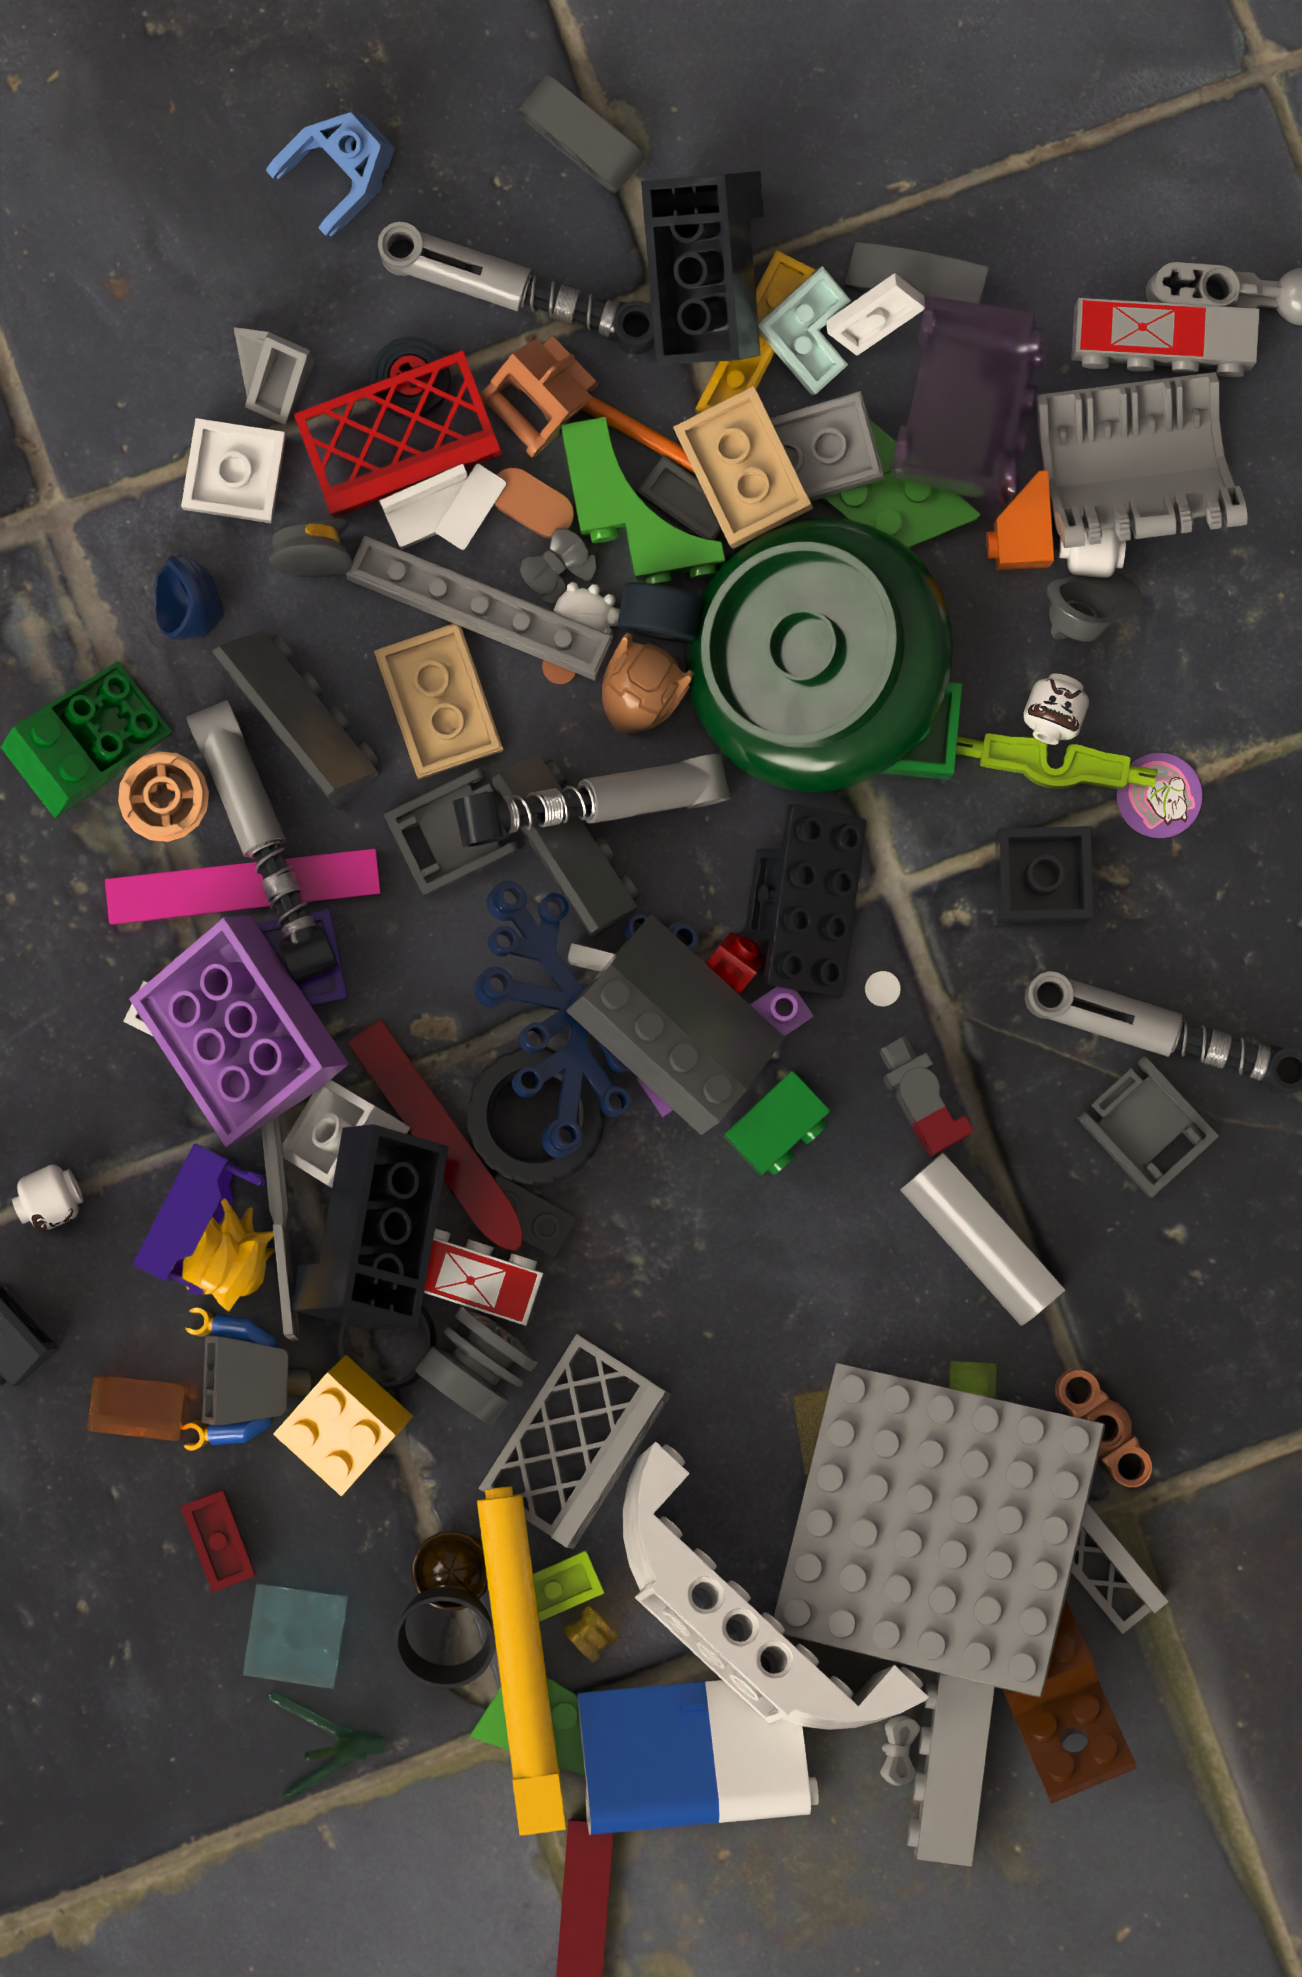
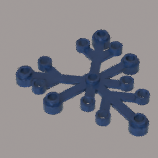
M503 881L496 885L488 894V910L498 920L512 921L523 937L518 936L517 932L509 926H500L488 938L489 949L493 954L500 957L511 954L540 961L559 990L513 980L506 970L499 967H491L481 973L475 980L474 994L477 1000L487 1007H498L508 999L559 1010L543 1022L531 1023L520 1032L519 1044L528 1053L535 1054L540 1052L548 1045L552 1037L570 1026L566 1046L536 1066L522 1068L514 1075L512 1080L513 1089L519 1096L531 1097L542 1088L545 1081L564 1069L557 1119L543 1131L542 1145L545 1151L552 1157L559 1159L567 1158L580 1148L583 1140L582 1131L576 1123L583 1076L600 1099V1108L607 1116L618 1117L627 1111L631 1104V1097L624 1088L614 1087L587 1048L589 1032L566 1012L568 1007L589 985L587 983H578L556 951L560 921L568 913V901L558 893L547 895L538 905V914L541 918L539 927L526 908L527 895L524 889L516 882ZM504 892H510L515 896V905L505 901ZM547 902L557 904L560 910L559 915L549 912ZM636 914L626 922L624 933L627 940L635 932L634 923L642 924L648 918V915ZM676 922L667 928L675 936L677 933L685 935L688 940L687 947L693 953L697 950L699 937L691 925L685 922ZM497 935L506 936L509 939L510 947L504 948L500 946L497 942ZM491 978H497L502 982L503 991H496L492 988L490 984ZM529 1031L536 1032L540 1036V1045H534L529 1041ZM592 1036L605 1054L607 1066L611 1071L621 1074L629 1070L625 1065L618 1063L615 1056ZM522 1075H528L533 1079V1089H528L522 1084ZM610 1095H615L621 1100V1109L611 1106L609 1102ZM560 1129L569 1131L572 1137L571 1143H565L560 1139Z

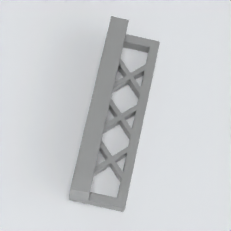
M1087 1503L1076 1550L1078 1551L1077 1564L1074 1561L1071 1573L1120 1633L1124 1634L1150 1611L1155 1614L1168 1603V1600ZM1086 1534L1097 1547L1085 1546ZM1084 1551L1103 1553L1109 1560L1107 1581L1089 1579L1082 1571ZM1115 1569L1126 1582L1114 1581ZM1094 1585L1107 1586L1106 1599ZM1113 1587L1132 1589L1143 1604L1122 1620L1112 1608Z

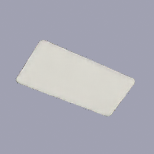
M476 464L434 530L435 533L461 550H464L506 486V481L480 464Z

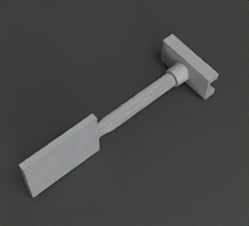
M278 1116L262 1126L261 1130L269 1209L274 1222L273 1232L284 1336L291 1342L300 1341L298 1314L296 1311L291 1310L295 1284L290 1235L286 1228L289 1207L280 1119Z

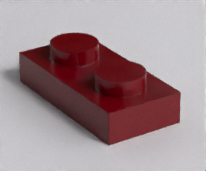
M225 1489L180 1506L212 1593L257 1575Z

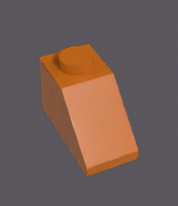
M1048 470L1039 471L996 519L993 531L986 532L988 559L995 558L996 571L1049 568L1054 562Z

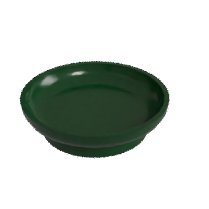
M811 518L785 523L746 542L718 568L716 574L711 577L702 591L701 597H703L704 602L697 638L693 642H686L685 670L686 673L689 670L694 672V676L688 684L690 686L688 689L700 723L713 743L725 757L750 776L779 788L800 792H823L854 786L884 772L903 758L921 739L934 720L943 701L952 667L953 640L949 613L943 595L924 563L914 552L888 533L867 524L837 518Z

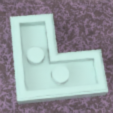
M823 266L814 271L758 323L759 334L811 395H816L848 365L819 331L826 325V320L851 302V299Z

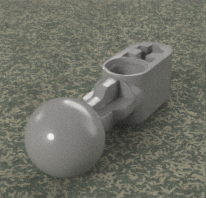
M1171 262L1157 271L1146 285V297L1149 302L1240 308H1276L1284 320L1291 324L1302 326V268L1290 270L1279 281L1260 280L1255 273L1237 272L1222 265ZM1167 279H1170L1171 287L1181 288L1174 295H1171L1170 287L1163 286ZM1207 281H1215L1222 287L1224 293L1222 300L1214 299L1208 294L1206 290ZM1191 282H1193L1191 288H1187V286Z

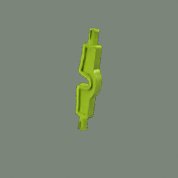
M987 733L982 741L957 736L956 754L981 758L980 766L985 768L1024 774L1033 783L1046 788L1066 789L1081 783L1123 790L1127 783L1150 786L1152 788L1155 787L1157 769L1132 766L1128 756L1105 753L1078 744L1069 745L1066 749L1063 766L1059 769H1053L1047 763L1048 744L1036 738L1009 737Z

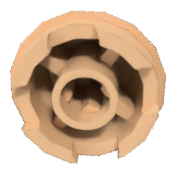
M159 751L142 756L128 768L120 782L118 802L124 820L134 832L149 840L169 842L185 837L199 826L207 811L209 790L203 773L193 761L178 753Z

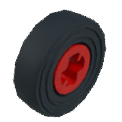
M407 336L392 340L380 349L372 362L371 385L403 373L402 370L404 368L410 367L412 370L445 356L436 345L424 338ZM449 367L440 370L433 386L446 393H449L451 382ZM432 374L418 380L428 384ZM408 383L400 385L391 403L415 413L424 389L418 386L411 389ZM389 390L375 396L385 400ZM430 392L420 416L429 415L441 406L445 399ZM389 408L387 410L397 417L409 418Z

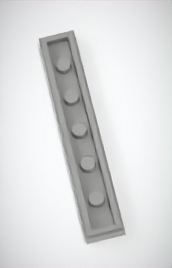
M364 536L346 573L348 581L596 681L614 642V636L367 536Z

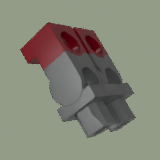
M906 1036L881 1049L879 1055L889 1071L885 1075L883 1082L889 1092L896 1089L898 1103L929 1158L965 1139L974 1132L965 1115L955 1121L951 1117L939 1095L940 1084L938 1078L929 1070L933 1063L927 1053L917 1057Z

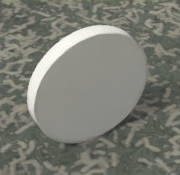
M879 971L868 978L865 985V993L869 1001L874 1005L881 1007L889 1006L900 995V983L892 973Z

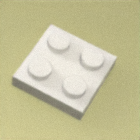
M196 418L181 504L182 509L272 524L286 433Z

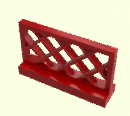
M463 350L294 414L324 494V499L333 518L380 502V500L461 464L467 469L476 464L502 456ZM459 364L464 382L457 397L433 387L440 370ZM432 374L428 384L417 380ZM409 382L424 389L415 413L391 403L398 386ZM467 388L474 405L462 400ZM389 390L385 400L375 396ZM430 392L454 403L444 426L420 416ZM366 398L382 405L372 429L348 419L355 403ZM347 406L343 416L335 412H332L336 409ZM459 406L477 413L483 428L482 431L465 437L449 430ZM388 408L411 418L401 442L378 432ZM325 414L340 421L330 445L312 438L307 420ZM417 422L441 432L433 449L420 452L407 446ZM346 424L369 434L359 458L335 448ZM446 435L457 439L442 445ZM374 438H378L398 448L391 465L378 468L365 462ZM316 446L327 450L322 462ZM404 451L415 455L400 461ZM332 454H336L356 465L349 481L331 487L325 469ZM361 467L372 471L357 477Z

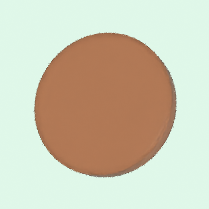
M543 660V673L554 684H566L576 675L575 672Z

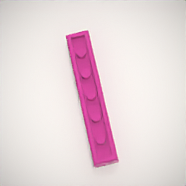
M376 849L285 859L287 866H292L289 871L295 873L296 879H298L297 882H299L298 885L302 888L299 893L302 903L381 895ZM256 862L105 879L110 925L269 908L271 902L267 901L265 892H263L264 889L261 886L263 881L262 875L255 872Z

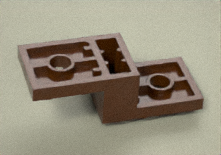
M1065 1598L1042 1698L1001 1688L1051 1804L1137 1769L1135 1760L1099 1683L1093 1658ZM1071 1734H1082L1088 1739L1086 1747L1079 1752H1069L1062 1747L1064 1740Z

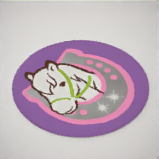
M1152 753L1136 759L1130 765L1157 769L1156 783L1154 788L1127 783L1123 790H1117V803L1124 820L1135 831L1152 838L1172 837L1186 830L1198 816L1202 804V787L1195 771L1184 760L1167 753Z

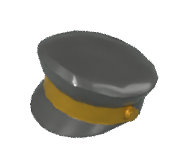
M329 518L309 524L293 525L279 530L272 537L273 550L269 553L268 558L270 565L284 574L297 577H329L346 573L352 562L348 551L340 544L339 536L348 527V522L342 518Z

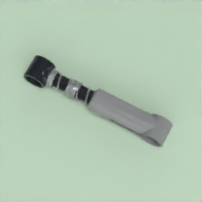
M406 222L391 223L379 235L378 249L382 264L394 275H410L518 312L525 305L531 307L532 312L540 309L549 312L551 318H557V320L570 323L571 325L575 322L585 324L589 331L597 328L599 329V334L609 337L608 340L616 342L622 350L630 354L645 353L654 346L652 308L645 302L631 301L625 303L621 301L619 304L608 300L606 303L594 300L592 294H589L587 297L580 295V290H574V288L571 289V287L562 285L561 288L556 287L554 281L547 284L536 280V276H532V269L420 232L416 227ZM399 240H407L412 243L414 248L407 257L396 258L389 252L392 244ZM634 318L642 319L647 323L649 329L643 336L632 337L623 328L626 322Z
M227 699L187 716V722L196 744L206 761L241 851L245 857L255 859L257 863L255 872L261 874L263 878L261 883L262 889H264L263 892H265L267 901L271 902L270 908L275 910L279 916L277 926L282 928L280 933L283 936V940L279 945L295 983L299 984L339 967L322 925H315L313 917L307 915L304 907L307 905V902L302 903L299 895L302 888L298 885L299 882H297L298 879H296L295 873L289 871L292 866H287L282 851L285 848H280L279 846L285 842V835L271 801L266 794L245 743L243 731L229 700Z
M710 754L675 764L584 778L579 782L577 789L572 786H566L562 792L553 788L530 792L526 798H521L518 795L501 797L497 791H491L459 798L453 801L462 845L466 848L508 838V833L516 832L521 826H525L530 830L533 824H538L540 827L559 825L561 822L566 823L568 818L579 817L588 823H598L682 807L691 809L727 801L731 799L721 754Z
M1048 971L1039 974L1029 982L1025 989L1024 999L1027 1008L1033 1015L1041 1019H1050L1169 1057L1170 1053L1178 1050L1182 1052V1056L1188 1053L1200 1057L1201 1062L1208 1063V1065L1211 1064V1066L1214 1065L1222 1069L1226 1065L1238 1069L1240 1075L1245 1071L1250 1073L1251 1078H1257L1260 1084L1268 1086L1278 1094H1291L1302 1090V1050L1299 1048H1282L1275 1045L1268 1047L1264 1044L1261 1045V1043L1253 1046L1246 1044L1242 1037L1234 1040L1231 1034L1228 1035V1033L1215 1031V1029L1208 1032L1204 1025L1198 1028L1187 1025L1185 1019L1182 1020L1181 1013L1070 979L1058 972ZM1050 983L1059 989L1061 998L1056 1007L1047 1008L1038 1001L1037 991L1041 984ZM1074 1000L1112 1012L1114 1015L1113 1018L1072 1006L1071 1004ZM1284 1058L1293 1060L1299 1069L1298 1078L1292 1084L1282 1081L1277 1073L1278 1064Z

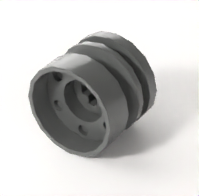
M461 1307L455 1317L470 1329L468 1333L464 1336L448 1325L444 1333L457 1346L455 1351L451 1354L439 1347L432 1346L415 1371L444 1395L492 1427L510 1402L496 1387L498 1382L502 1379L512 1385L521 1387L524 1380L509 1369V1367L515 1361L526 1370L532 1372L538 1362L530 1356L522 1342L487 1316L470 1312Z

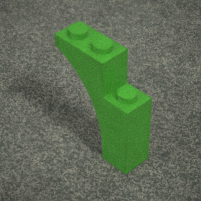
M606 417L561 425L581 539L591 537L592 543L607 542L617 539L618 532L626 531L635 582L668 585L673 582L672 576L690 573L691 579H703L716 574V568H719L725 562L722 542L706 540L681 531L661 519L643 503L627 482L613 452Z

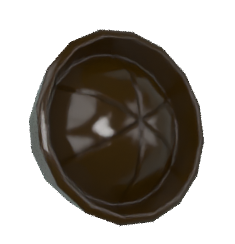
M442 1531L428 1537L416 1550L411 1564L412 1582L418 1595L436 1587L459 1588L471 1593L477 1599H480L486 1592L488 1583L483 1546L473 1536L460 1531ZM451 1601L428 1603L430 1606L443 1611H458L467 1608L462 1604Z

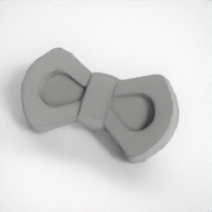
M899 1715L891 1718L885 1724L889 1743H884L882 1750L888 1756L880 1772L887 1782L895 1786L906 1785L916 1776V1770L909 1758L910 1744L920 1732V1726L915 1720L906 1715Z

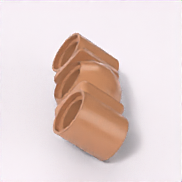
M1070 1369L1063 1372L1056 1381L1055 1395L1057 1400L1067 1409L1069 1416L1094 1421L1101 1415H1108L1113 1419L1115 1424L1114 1433L1109 1439L1102 1441L1098 1456L1099 1461L1107 1467L1110 1477L1115 1482L1126 1487L1143 1485L1152 1473V1461L1149 1455L1139 1446L1136 1436L1132 1435V1421L1127 1410L1119 1403L1110 1400L1107 1394L1100 1390L1097 1379L1091 1373L1080 1369ZM1075 1377H1082L1089 1386L1087 1397L1079 1403H1072L1067 1398L1065 1391L1067 1383ZM1135 1453L1141 1462L1140 1471L1135 1477L1125 1479L1118 1471V1462L1123 1455Z

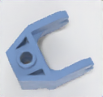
M349 112L304 127L272 160L266 169L273 179L276 177L281 179L312 149L323 148L352 179L350 193L330 212L318 227L325 236L330 235L332 237L338 233L376 194L381 192L384 173L389 169L395 151L392 143L363 114ZM356 140V148L353 150V143Z

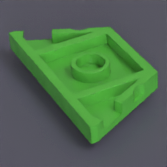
M871 420L886 479L821 498L845 520L867 524L884 531L902 542L909 549L922 542L926 543L941 537L944 533L966 524L970 525L976 522L981 515Z

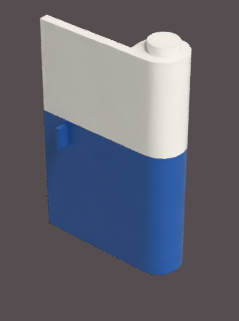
M723 1680L577 1693L586 1777L585 1803L589 1835L809 1815L811 1805H818L819 1795L816 1777L808 1776L803 1727L781 1719L769 1724Z

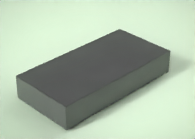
M663 455L637 491V494L697 537L715 541L722 529L698 479Z

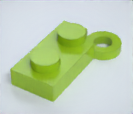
M587 1550L533 1573L539 1622L604 1594V1589Z

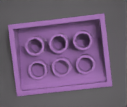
M252 916L222 918L129 998L226 1148L232 1147L319 1090L349 1065Z

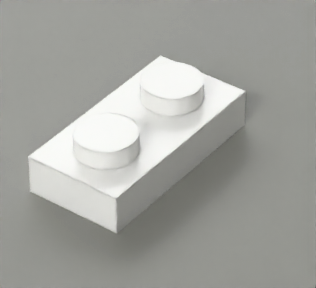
M894 273L826 320L827 332L858 356L926 309L924 295Z

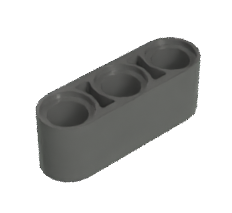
M549 75L544 76L517 108L518 114L526 123L601 185L614 193L620 189L645 159L644 154L635 144Z

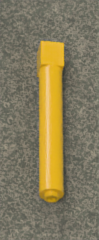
M512 1486L485 1490L486 1498L477 1500L512 1765V1781L519 1834L523 1836L566 1830L567 1822L560 1769L558 1768L523 1495H513Z

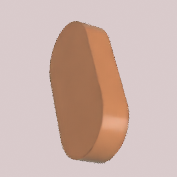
M507 468L497 474L498 477L506 481V486L494 503L498 510L544 538L551 539L552 533L558 528L570 530L574 521V511L567 497L522 469Z

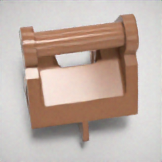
M555 336L550 337L543 345L536 338L511 354L492 378L491 383L480 393L483 405H488L528 447L526 449L528 455L534 458L560 435L559 429L561 425L566 424L592 399L588 391L592 392L595 390L599 382L575 360V356L570 354ZM512 384L519 391H524L544 413L548 424L541 433L501 393L508 385Z

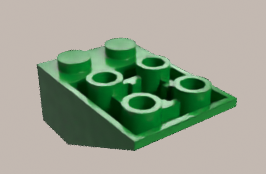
M119 661L13 726L0 748L56 819L90 797L172 734V730Z

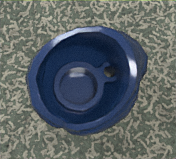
M183 555L170 556L166 561V565L156 574L155 610L157 625L161 633L173 640L179 639L183 641L186 639L194 640L199 637L204 638L218 626V623L224 616L222 602L213 577L195 559Z

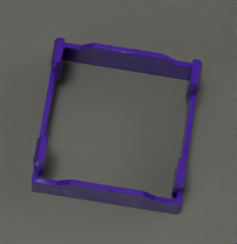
M194 1143L132 1265L165 1282L177 1281L189 1287L188 1293L204 1295L206 1289L183 1278L184 1258L193 1255L212 1216L218 1224L223 1220L224 1210L221 1200L226 1199L230 1205L232 1204L234 1196L229 1183L234 1174L257 1186L267 1187V1179L260 1173L246 1172L238 1168V1162L209 1147Z

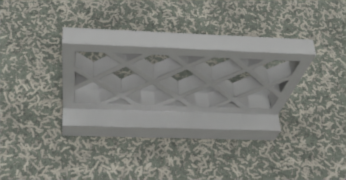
M576 1334L478 1489L485 1493V1490L495 1488L493 1486L503 1470L520 1466L525 1492L519 1494L523 1495V1499L527 1498L529 1510L524 1507L526 1520L566 1548L574 1549L672 1394ZM583 1348L596 1357L599 1376L575 1381L571 1363L580 1349ZM604 1363L618 1372L606 1374ZM566 1373L568 1383L558 1385ZM626 1376L640 1385L630 1402L612 1405L607 1380ZM601 1382L606 1408L581 1413L576 1387ZM570 1389L575 1415L550 1420L547 1406L548 1399L554 1392ZM624 1410L616 1423L614 1412ZM542 1411L544 1422L533 1424ZM608 1414L611 1432L607 1439L588 1445L583 1419ZM576 1421L581 1446L557 1452L552 1426ZM545 1428L550 1453L526 1459L522 1440L528 1431ZM600 1448L593 1461H591L590 1450ZM517 1450L519 1460L509 1462ZM583 1452L586 1472L580 1480L563 1483L558 1458ZM552 1459L557 1485L532 1491L527 1465ZM575 1487L567 1500L565 1489ZM558 1491L562 1509L551 1525L537 1515L534 1496Z

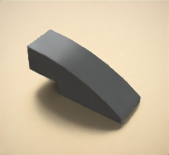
M855 242L843 287L867 293L896 273L924 295L926 309L930 310L932 306L975 318L989 267L911 249Z

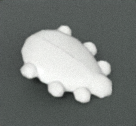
M574 582L567 585L566 592L557 599L553 610L557 614L609 635H613L610 627L618 626L620 609L612 607L616 601L614 595L607 594L605 597L599 595L600 588L597 584H592L588 589H579L577 583Z

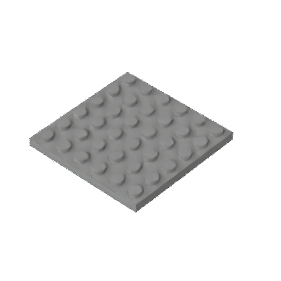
M836 1363L774 1618L785 1629L782 1635L1042 1698L1105 1425Z

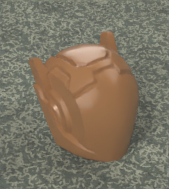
M627 632L617 646L603 677L602 703L609 725L616 732L629 735L645 732L661 724L670 717L690 686L688 684L694 676V672L689 670L687 673H683L679 669L677 659L672 657L669 652L651 643H634L632 635Z

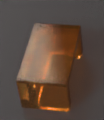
M96 1375L93 1378L87 1431L181 1441L184 1437L182 1427L185 1425L190 1385Z

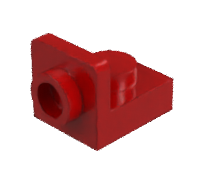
M729 932L706 965L740 995L758 972L766 958L760 953L758 946L747 937L737 936L733 932Z

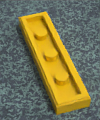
M776 250L756 289L758 323L816 270ZM760 334L761 356L742 360L719 361L695 408L696 413L699 414L752 386L757 390L775 354Z

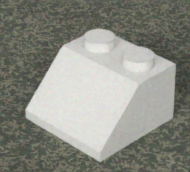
M329 1080L312 1094L283 1142V1158L332 1188L342 1128L374 1124L407 1134L410 1127L334 1081Z

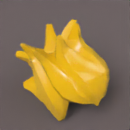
M223 1199L221 1200L224 1210L223 1220L218 1224L212 1216L193 1255L184 1258L182 1272L184 1279L206 1289L204 1295L212 1294L226 1311H230L240 1296L252 1294L263 1283L266 1262L275 1252V1249H266L268 1242L274 1237V1232H254L252 1222L253 1208H248L239 1220L229 1202Z

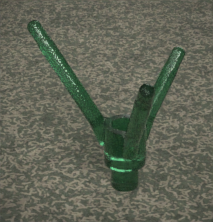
M274 1692L268 1694L269 1701L335 1736V1746L305 1752L304 1758L307 1761L336 1757V1759L283 1793L282 1798L284 1801L291 1800L335 1771L352 1764L353 1761L366 1760L367 1755L384 1754L383 1736L366 1737L364 1732L352 1733V1730L338 1726Z

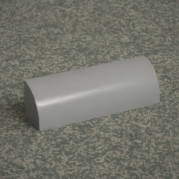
M944 1153L939 1154L900 1189L905 1197L1020 1326L1034 1318L1065 1291L1062 1285Z

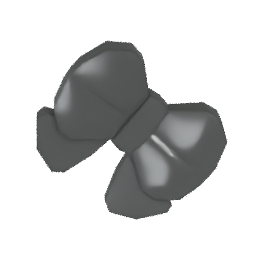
M558 528L551 535L550 549L546 550L542 555H527L522 558L519 569L526 584L538 594H543L542 599L544 602L556 604L557 599L567 590L559 574L567 568L576 576L588 581L592 579L596 571L595 555L592 553L588 554L584 542L575 532L567 528Z

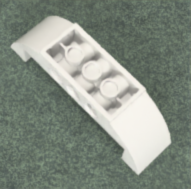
M655 1442L638 1456L627 1483L623 1506L624 1544L629 1566L640 1590L635 1598L769 1724L781 1719L803 1727L826 1730L857 1728L900 1714L929 1698L921 1690L923 1686L922 1681L906 1667L899 1669L893 1665L873 1674L851 1700L850 1698L853 1696L851 1689L837 1677L832 1676L829 1679L816 1667L819 1661L811 1651L801 1644L795 1647L782 1635L785 1631L784 1627L773 1616L766 1612L762 1615L759 1614L748 1603L751 1597L739 1584L732 1580L726 1583L714 1571L717 1566L706 1553L698 1548L692 1551L680 1540L683 1534L673 1522L666 1517L658 1519L654 1515L655 1511L690 1474L682 1467L685 1461L681 1455L672 1447L666 1444L661 1447ZM692 1592L699 1594L702 1598L703 1609L694 1604ZM727 1623L736 1630L737 1641L731 1639L727 1634ZM761 1655L770 1662V1673L761 1666Z

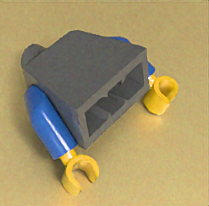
M201 1308L189 1310L191 1313L202 1314L204 1317V1325L200 1329L186 1328L188 1333L196 1336H205L202 1421L195 1420L182 1427V1430L188 1428L196 1429L199 1432L200 1440L198 1443L185 1444L184 1447L187 1450L199 1449L207 1444L208 1441L211 1445L245 1443L270 1428L274 1417L285 1415L287 1396H307L311 1388L310 1371L303 1368H288V1351L277 1348L274 1336L253 1321L217 1314L213 1317L209 1311ZM211 1331H212V1334L214 1335V1336H206V1335H208Z

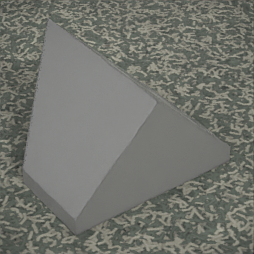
M234 327L247 396L245 408L286 425L315 365L311 351L270 332Z

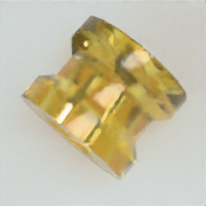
M588 1605L583 1610L582 1618L576 1624H568L563 1629V1632L592 1663H595L600 1658L601 1650L607 1644H615L620 1639L618 1633L591 1605Z

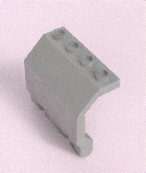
M1216 372L1037 395L1038 435L1043 471L1048 470L1051 511L1064 548L1085 546V531L1090 545L1101 544L1103 529L1115 528L1119 541L1130 540V526L1135 539L1176 534V521L1180 533L1192 532L1193 518L1206 516L1210 529L1221 528V518H1223L1226 528L1247 525L1246 502L1240 486L1234 485L1224 456L1219 420V380Z

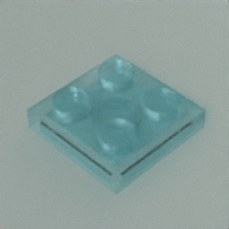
M257 1583L243 1676L334 1689L349 1596Z

